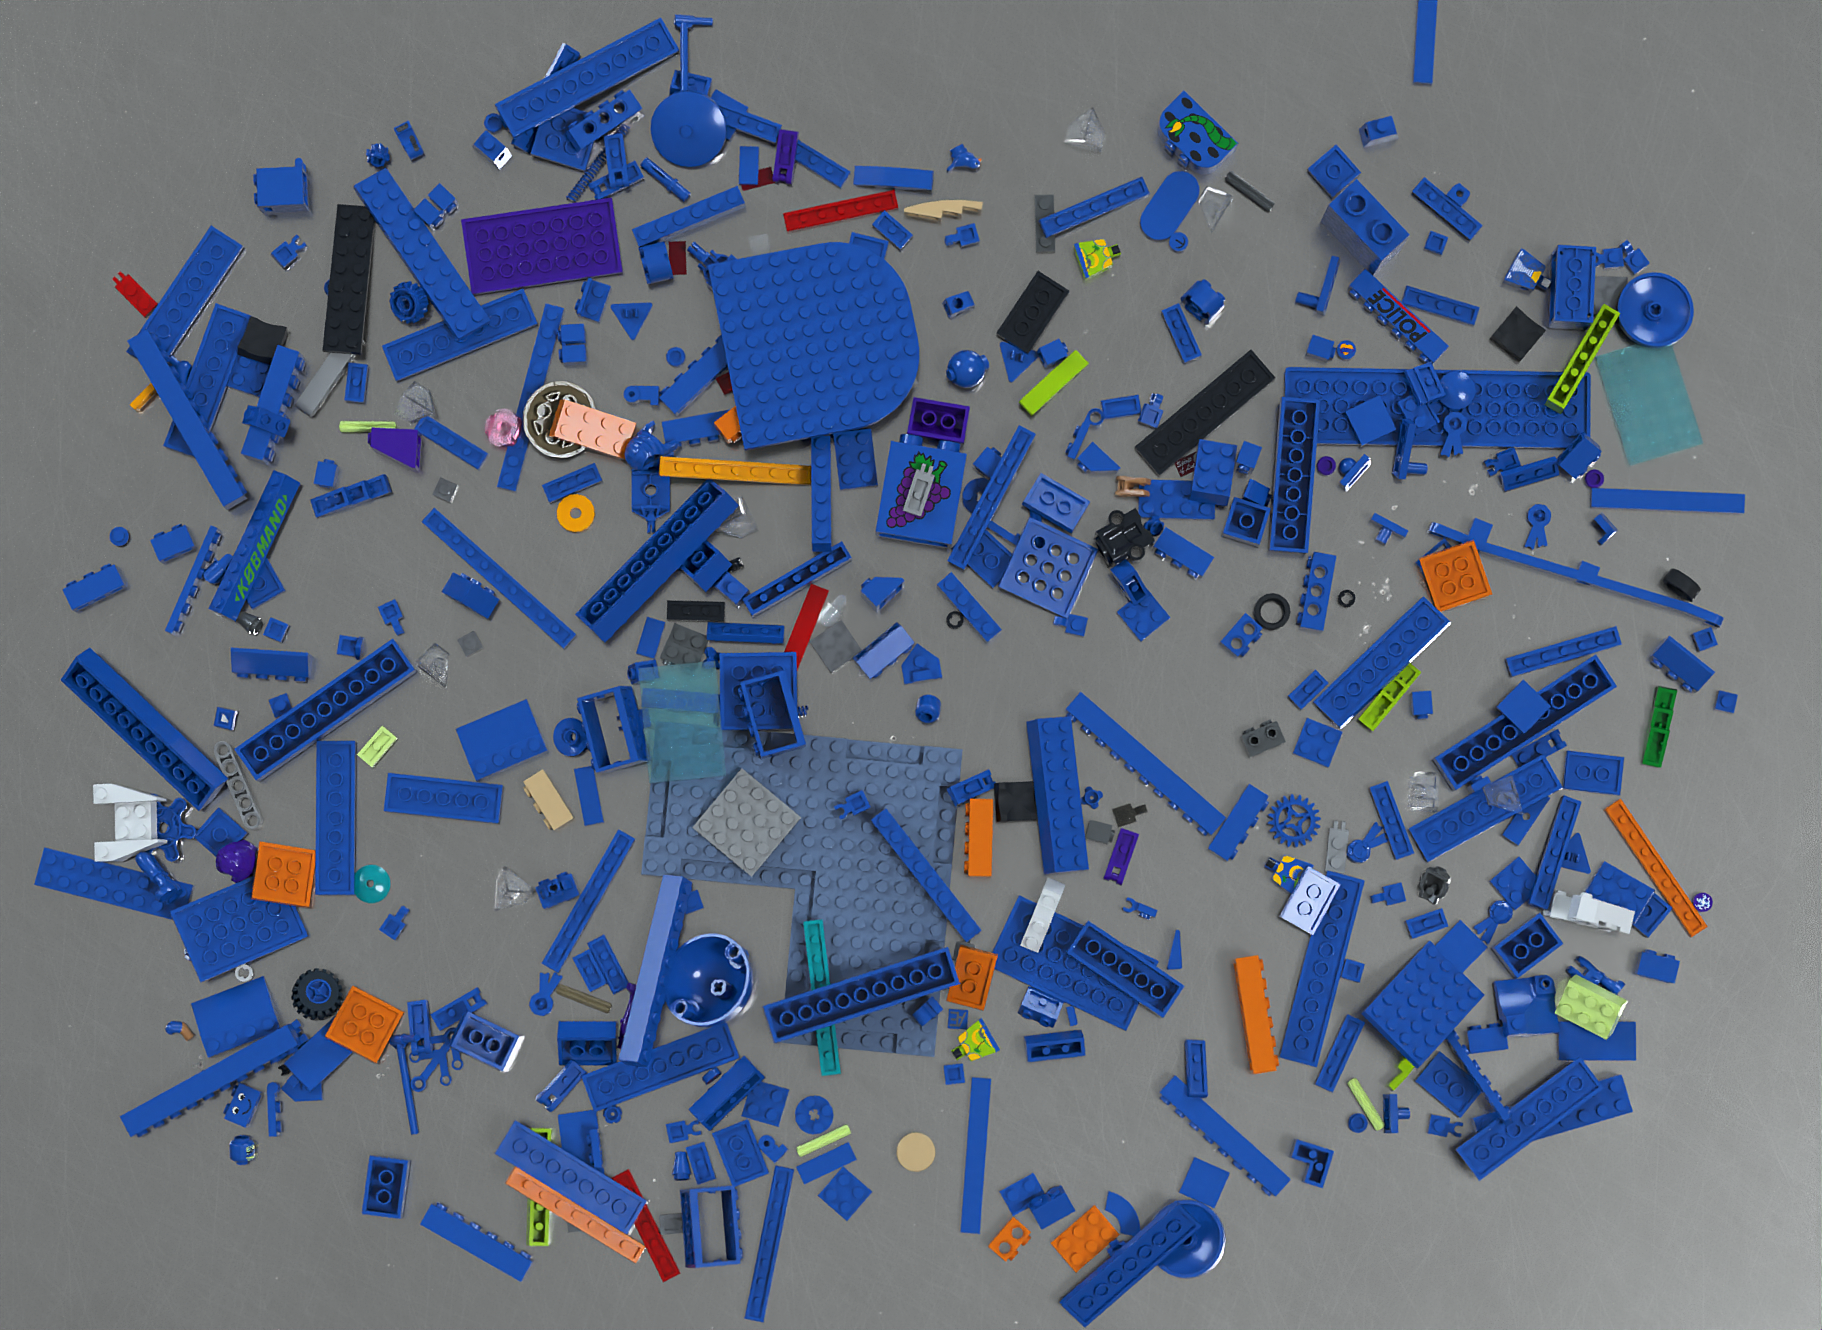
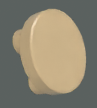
M910 1133L900 1140L897 1146V1158L900 1164L907 1170L914 1172L922 1171L932 1164L935 1158V1147L928 1136L922 1133Z

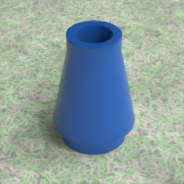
M675 1152L672 1176H674L675 1181L689 1180L691 1172L686 1152Z

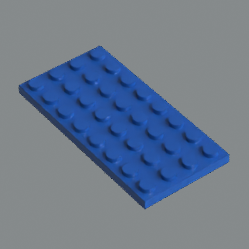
M1019 895L992 952L998 954L994 969L1127 1031L1139 1002L1066 954L1084 925L1054 912L1039 952L1037 953L1020 946L1037 903ZM1130 948L1131 950H1133L1134 952H1136L1137 954L1151 962L1153 965L1157 966L1159 962L1158 960L1150 956H1147L1133 948Z

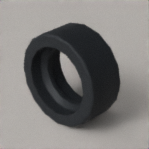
M1674 568L1670 569L1663 579V583L1667 588L1689 602H1692L1701 590L1694 580Z
M1270 593L1260 597L1254 606L1253 613L1255 621L1263 629L1271 631L1283 627L1289 620L1291 611L1290 605L1284 597L1279 594ZM1267 601H1276L1283 608V616L1276 623L1266 622L1261 616V607Z

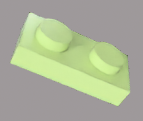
M381 726L357 755L373 768L397 738L385 727Z

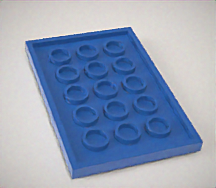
M254 876L176 908L170 911V914L201 983L307 938V932L296 907L251 899Z
M1428 941L1361 1013L1416 1069L1426 1061L1484 996L1463 973L1461 974L1434 947L1435 945L1431 941Z

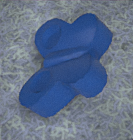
M706 647L705 654L707 658L703 661L702 668H720L718 662L720 660V652H716L712 647Z

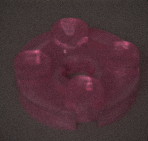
M499 409L497 413L491 414L485 424V435L488 436V441L497 447L514 446L521 432L522 419L508 409ZM505 424L506 429L504 430V432H502L500 428Z

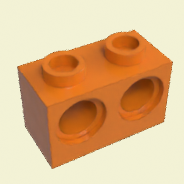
M1012 1217L988 1247L1005 1262L1008 1259L1012 1261L1018 1254L1016 1249L1021 1244L1025 1246L1031 1239L1029 1236L1031 1232L1016 1218ZM1016 1227L1021 1228L1023 1231V1235L1018 1239L1012 1236V1230ZM1003 1242H1007L1010 1245V1250L1007 1253L999 1251V1245Z

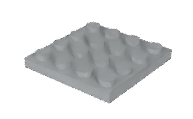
M741 769L692 828L752 877L801 817L744 769Z

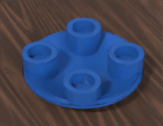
M1454 371L1447 373L1440 379L1446 396L1439 401L1446 407L1463 409L1474 399L1475 385L1467 374Z

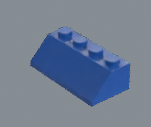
M231 648L232 673L237 674L238 678H248V675H256V679H267L268 676H273L275 680L280 681L294 678L296 682H306V679H311L313 656L309 653Z

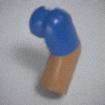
M171 1021L165 1027V1031L168 1034L181 1033L186 1041L195 1036L184 1022Z

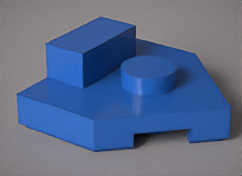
M919 644L915 645L901 665L904 684L942 678L939 658Z
M292 1074L281 1088L295 1102L323 1100L322 1082L309 1092Z

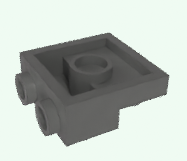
M674 623L660 659L663 660V664L670 667L677 665L681 667L680 671L691 675V672H697L709 640H707V636Z

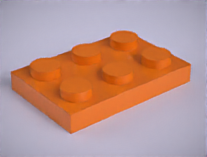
M960 945L955 964L960 984L949 988L946 1001L984 1010L998 954Z
M1094 1205L1055 1238L1051 1244L1070 1267L1077 1272L1120 1234Z

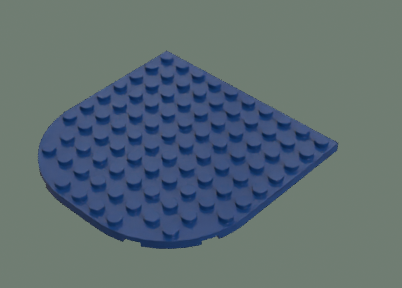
M827 242L708 265L744 450L870 426L894 412L909 394L915 382L919 366V343L908 292L900 276L887 261L876 253L850 243Z

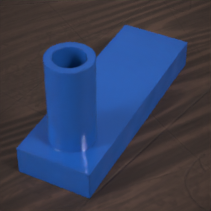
M1331 257L1320 297L1298 292L1296 303L1314 307L1317 314L1325 316L1340 265L1339 257Z
M1403 418L1392 474L1398 479H1406L1407 473L1426 475L1428 470L1426 463L1409 462L1416 424L1410 419Z

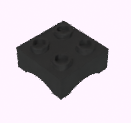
M1516 306L1491 338L1517 360L1521 361L1546 330Z
M251 316L246 331L238 345V355L271 365L277 345L283 346L285 342L287 327L268 324Z
M1033 781L998 782L994 784L996 822L1034 821L1038 819Z

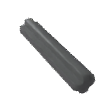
M1232 171L1226 175L1225 180L1265 210L1270 211L1275 203L1238 175Z

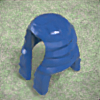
M650 421L627 444L624 453L625 460L632 469L648 470V468L659 465V458L652 460L649 459L650 456L660 454L664 455L662 457H673V450L678 448L679 442L673 440L662 444L659 439L651 434L655 422Z

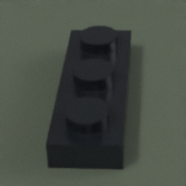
M667 600V620L725 622V602Z

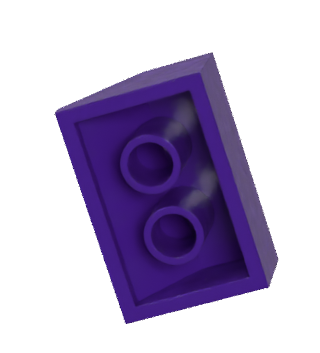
M913 397L907 434L964 444L970 406Z

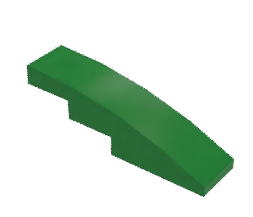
M1663 686L1657 687L1642 764L1660 768L1662 766L1670 733L1669 729L1674 712L1673 708L1677 689Z

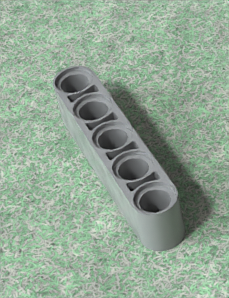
M330 353L296 402L295 407L310 417L314 416L348 367V364L355 357V354Z
M220 741L214 746V754L222 773L228 778L226 783L244 825L251 830H257L263 824L260 811L233 747L227 742ZM226 745L228 752L222 756L219 754V748ZM229 763H234L236 767L232 773H228L226 770ZM240 780L243 783V787L241 790L236 791L234 783ZM244 798H248L250 806L244 809L241 806V801ZM251 816H256L258 819L255 826H250L248 823Z

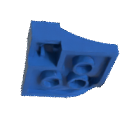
M1537 975L1529 978L1493 982L1499 1020H1502L1505 1038L1560 1033L1558 1017L1555 1014V984L1550 976ZM1543 981L1547 982L1548 987L1543 986Z

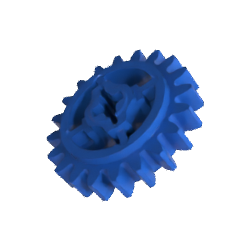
M1291 794L1290 800H1287L1283 796V803L1278 800L1276 801L1278 808L1271 807L1274 814H1268V817L1273 819L1267 822L1268 825H1273L1269 832H1276L1273 837L1274 839L1281 837L1279 844L1287 841V847H1289L1291 842H1293L1295 848H1297L1300 841L1304 846L1306 845L1305 839L1310 842L1312 841L1310 834L1317 835L1314 828H1320V825L1315 823L1321 820L1320 817H1315L1319 810H1312L1315 803L1308 805L1309 798L1301 801V795H1299L1297 800H1295L1294 795ZM1292 805L1299 806L1306 812L1297 813L1292 808ZM1285 808L1286 819L1279 823V815ZM1291 816H1293L1294 818L1302 817V819H1300L1296 823L1297 826H1295L1294 824L1286 825V823H1288L1292 819ZM1309 819V827L1303 834L1302 823ZM1289 828L1295 832L1296 837L1289 836L1282 830Z

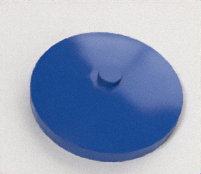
M685 90L673 93L658 105L652 116L651 136L655 147L664 158L679 166L695 167L709 162L719 153L726 140L727 124L723 111L712 98L701 92Z
M1653 272L1635 277L1624 287L1618 298L1616 311L1620 312L1618 322L1621 329L1632 341L1648 348H1663L1676 343L1686 334L1693 320L1694 306L1688 290L1680 281L1670 275Z
M1181 1200L1178 1202L1200 1223L1201 1227L1163 1259L1158 1266L1166 1273L1178 1278H1196L1212 1270L1221 1259L1226 1242L1225 1230L1221 1219L1211 1208L1197 1201ZM1169 1204V1205H1167L1166 1207H1164V1208L1156 1215V1217H1157L1158 1215H1160V1214H1161L1166 1208H1168L1171 1204Z

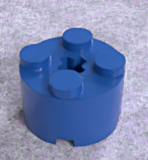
M658 242L638 248L647 284L673 278L665 242Z
M1203 279L1202 281H1196L1181 297V302L1185 300L1186 305L1184 307L1197 320L1201 321L1204 319L1206 320L1205 324H1209L1224 308L1223 302L1225 297L1219 292L1216 293L1211 288V284Z

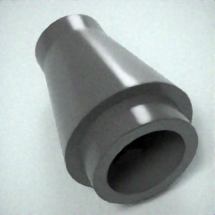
M240 611L236 620L249 634L253 633L254 635L260 631L263 625L260 617Z

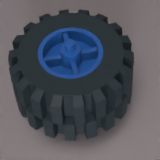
M315 968L313 971L311 969L307 970L305 974L300 975L292 989L291 1000H294L293 1007H297V1013L300 1014L302 1012L304 1014L303 1017L306 1019L309 1016L314 1021L316 1018L323 1020L324 1017H329L334 1013L341 1002L342 986L338 985L339 979H334L332 972L327 974L326 969L319 971V968Z

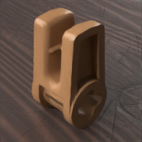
M1116 476L1118 483L1114 496L1125 498L1150 497L1149 491L1138 488L1133 489L1135 485H1142L1144 487L1145 485H1150L1151 479Z

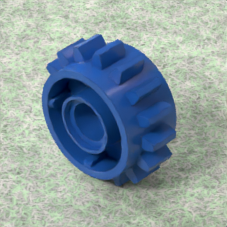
M411 281L399 283L398 286L393 288L394 292L390 293L389 302L395 317H398L401 322L406 320L407 324L415 323L425 317L424 313L428 312L427 307L429 303L423 288L419 287L417 283L412 284Z

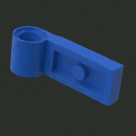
M1091 409L1082 425H1077L1073 436H1076L1074 443H1069L1065 452L1068 454V460L1075 461L1089 427L1098 428L1102 425L1104 413L1100 409ZM1098 414L1101 420L1094 423L1090 420V416Z

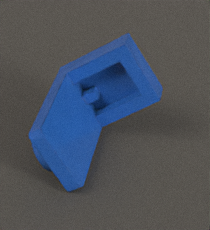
M248 405L247 410L244 412L242 423L284 438L290 424V419L261 407Z

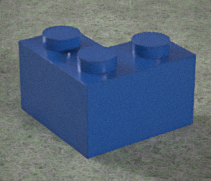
M453 572L441 591L487 619L500 600L494 596L495 592L486 586L484 589L481 588L482 583L463 573L458 575Z
M1295 1139L1290 1158L1308 1163L1302 1182L1323 1188L1334 1151Z

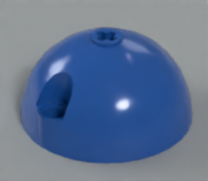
M703 934L685 942L675 952L674 965L671 969L665 1001L670 1011L679 1020L690 1025L712 1027L734 1019L747 1005L753 990L754 978L748 951L733 939L720 934Z

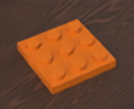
M1474 539L1419 558L1435 607L1440 612L1492 595Z
M260 841L258 844L251 899L309 908L316 850Z
M352 986L325 1038L377 1064L404 1012Z

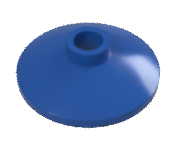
M566 718L556 725L553 740L560 753L566 756H576L585 750L588 739L582 729V721L576 718ZM573 733L576 736L575 740H573L572 738Z

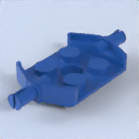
M655 455L650 456L649 459L655 460ZM659 465L648 468V470L644 469L643 471L632 469V513L646 519L647 533H651V526L652 533H655L656 520L670 513V477L659 476ZM648 485L655 486V494H646V487Z

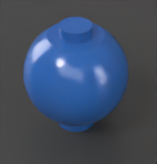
M961 350L950 358L946 375L950 381L959 387H974L982 381L985 370L989 369L988 359L985 355L980 356L974 351Z

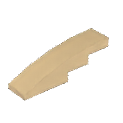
M968 200L927 202L904 208V215L941 221L942 214L961 217L962 210L981 213L983 202Z

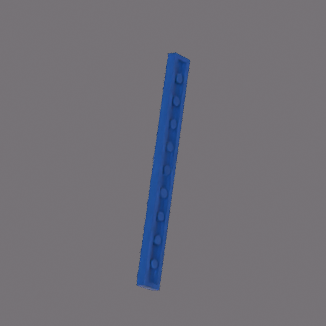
M545 303L497 484L498 488L513 492L517 490L529 445V440L523 427V412L530 396L538 388L545 385L564 313V308Z
M433 508L422 520L425 526L563 649L576 637V634L437 509Z

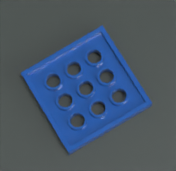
M1029 517L998 587L1068 619L1098 549ZM1037 537L1043 539L1044 544L1041 548H1037L1034 545V540ZM1054 545L1059 546L1061 549L1058 556H1054L1051 553V548ZM1071 553L1076 554L1078 557V561L1075 564H1071L1068 561V556ZM1030 554L1036 558V562L1032 566L1026 562V557ZM1047 562L1053 566V570L1049 574L1043 570V566ZM1064 570L1070 574V579L1066 582L1060 577L1061 572ZM1021 572H1025L1028 575V580L1025 583H1021L1018 579V575ZM1038 580H1042L1045 583V588L1042 591L1036 589L1035 584ZM1055 588H1059L1062 591V596L1059 599L1053 597V590Z

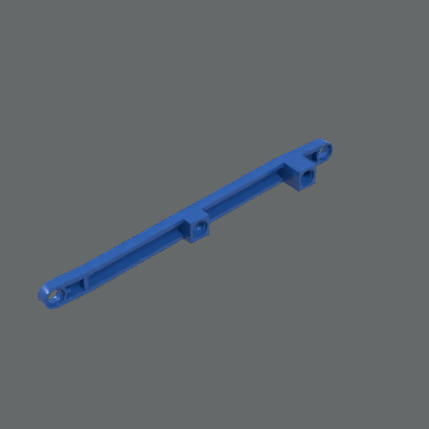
M1477 518L1473 519L1467 535L1435 522H1431L1428 530L1429 533L1458 545L1474 539L1480 554L1678 612L1720 628L1724 620L1722 616L1693 604L1597 576L1600 567L1583 560L1579 563L1577 569H1573L1486 543L1493 525Z

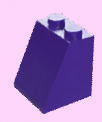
M372 427L371 432H368V444H370L375 452L415 473H419L422 435L418 430Z

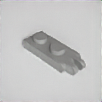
M922 463L920 470L916 469L903 508V512L919 517L922 516L935 477L932 474L933 466L929 467L928 473L924 472L926 467L924 463Z
M1334 820L1333 828H1329L1325 872L1345 873L1349 830L1345 829V821L1341 822V829H1338V821Z

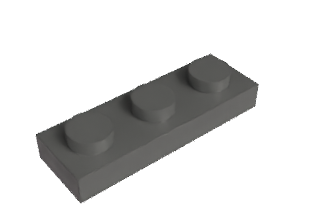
M1035 195L1036 253L1055 252V235L1046 238L1038 222L1040 219L1054 214V195Z

